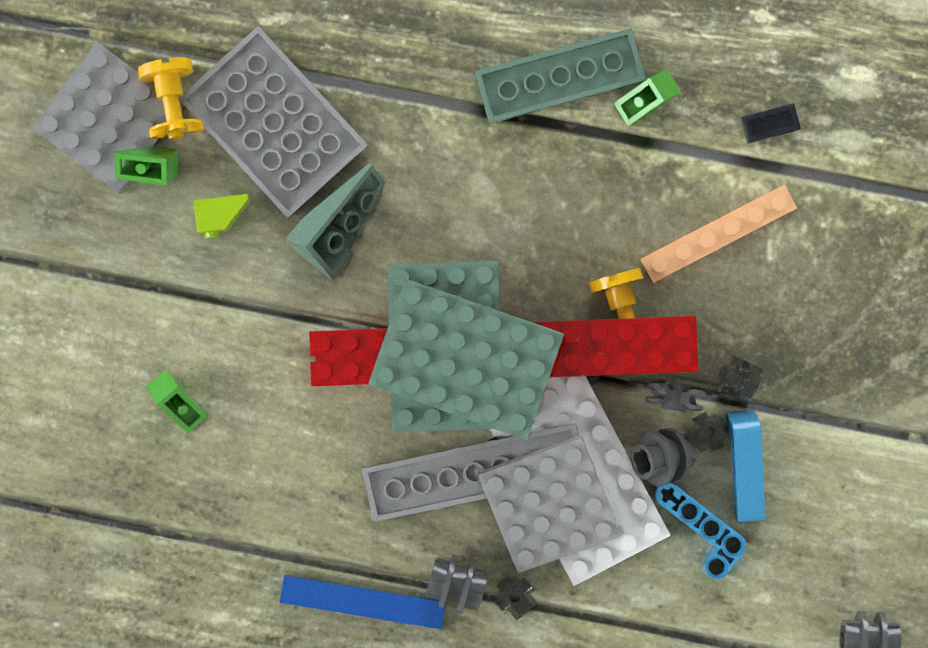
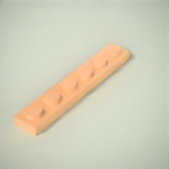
M784 184L641 258L640 261L649 279L654 283L797 209V206Z

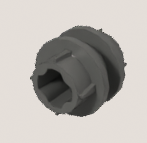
M671 427L660 429L658 432L645 433L639 439L638 445L630 452L632 467L640 480L647 479L649 483L655 486L683 480L688 475L690 468L697 462L696 450L692 440L687 434H680Z
M452 554L451 560L437 557L426 590L427 597L439 600L438 607L442 609L446 600L457 602L456 613L462 614L464 608L479 609L488 579V571L475 568L476 561L472 559L468 568L456 565L458 555Z
M858 611L854 620L843 619L841 621L839 648H901L900 624L887 622L886 615L883 612H877L873 621H868L867 614L864 611Z

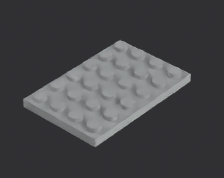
M259 26L193 84L182 97H179L182 104L196 119L203 121L204 128L288 219L368 147V144Z

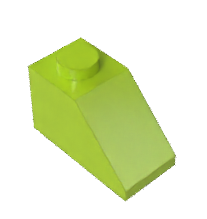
M248 194L193 200L197 233L204 235L205 239L221 237V232H228L251 203V197Z

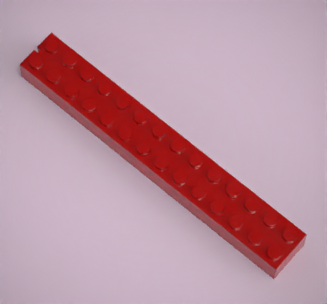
M696 316L532 322L565 334L550 378L699 372ZM388 328L309 331L310 356L316 358L315 362H310L311 386L369 385L368 383Z

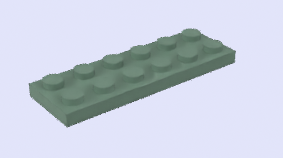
M632 28L475 71L489 124L646 81Z

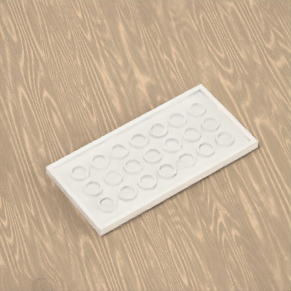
M586 376L549 378L531 432L577 423L578 433L584 439L621 532V537L560 558L573 586L671 536L642 480L635 473L625 448ZM490 429L493 436H497L498 439L513 436L496 429Z

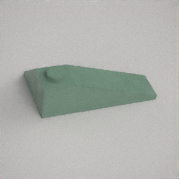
M366 165L303 217L287 236L286 240L303 259L328 278L334 280L350 260L354 252L350 249L356 236H361L364 230L361 225L367 213L372 212L385 181L373 165Z

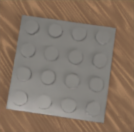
M96 42L33 125L32 129L120 194L129 180L115 179L114 153L116 151L156 146L162 138L150 139L149 129L167 121L163 100L157 99L154 84L152 82H141L139 80V73ZM180 104L182 112L185 107Z
M582 435L478 472L479 480L518 573L621 537V532Z

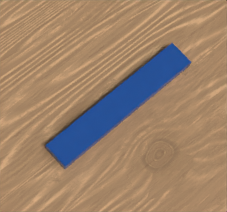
M284 575L280 603L436 629H442L445 604L443 609L439 608V600L289 575Z

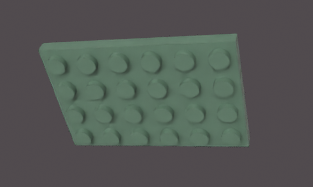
M499 261L387 265L389 323L405 278L501 311ZM391 393L392 432L493 429Z
M405 278L368 384L528 440L565 334Z

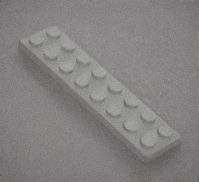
M577 423L530 432L528 440L510 436L364 467L362 471L373 521L377 522L486 499V494L478 477L479 471L579 436Z

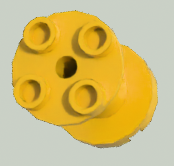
M175 57L169 58V62L164 63L160 59L139 66V80L141 82L154 83L157 99L163 100L167 121L149 129L150 139H158L168 135L169 140L184 138V132L196 133L203 131L204 125L202 120L183 119L179 97L184 95L181 78L189 76L194 72L191 59Z
M641 268L589 282L591 294L605 291L610 311L616 310L618 319L635 318L632 305L637 302L631 283L644 279Z

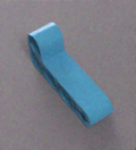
M754 410L726 412V428L731 441L736 522L765 520L762 434L759 418Z
M669 482L666 485L656 486L653 493L656 502L713 545L702 561L703 572L712 579L719 580L724 578L743 555L746 549L745 539L675 484ZM671 487V495L680 501L677 505L669 499L662 501L663 494L661 490H668ZM688 503L693 504L695 507V514L689 519L684 518L682 515V508ZM714 520L717 524L716 532L712 535H706L704 532L705 523ZM731 537H736L739 542L738 548L733 552H728L725 547L726 541ZM714 559H720L722 562V569L718 573H711L709 570V564Z

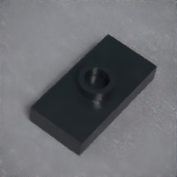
M794 103L740 118L747 144L801 130Z

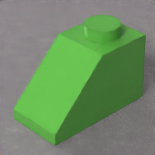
M666 69L648 78L616 101L614 105L627 126H630L680 94L681 91Z
M150 146L116 151L114 153L115 179L168 185L178 176V149Z
M167 369L146 386L156 404L186 433H189L208 417L203 408Z

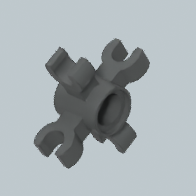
M670 381L665 383H648V387L655 389L654 397H646V401L649 403L661 404L663 409L680 412L703 410L702 406L696 404L698 396H706V392L702 390L690 389V385Z

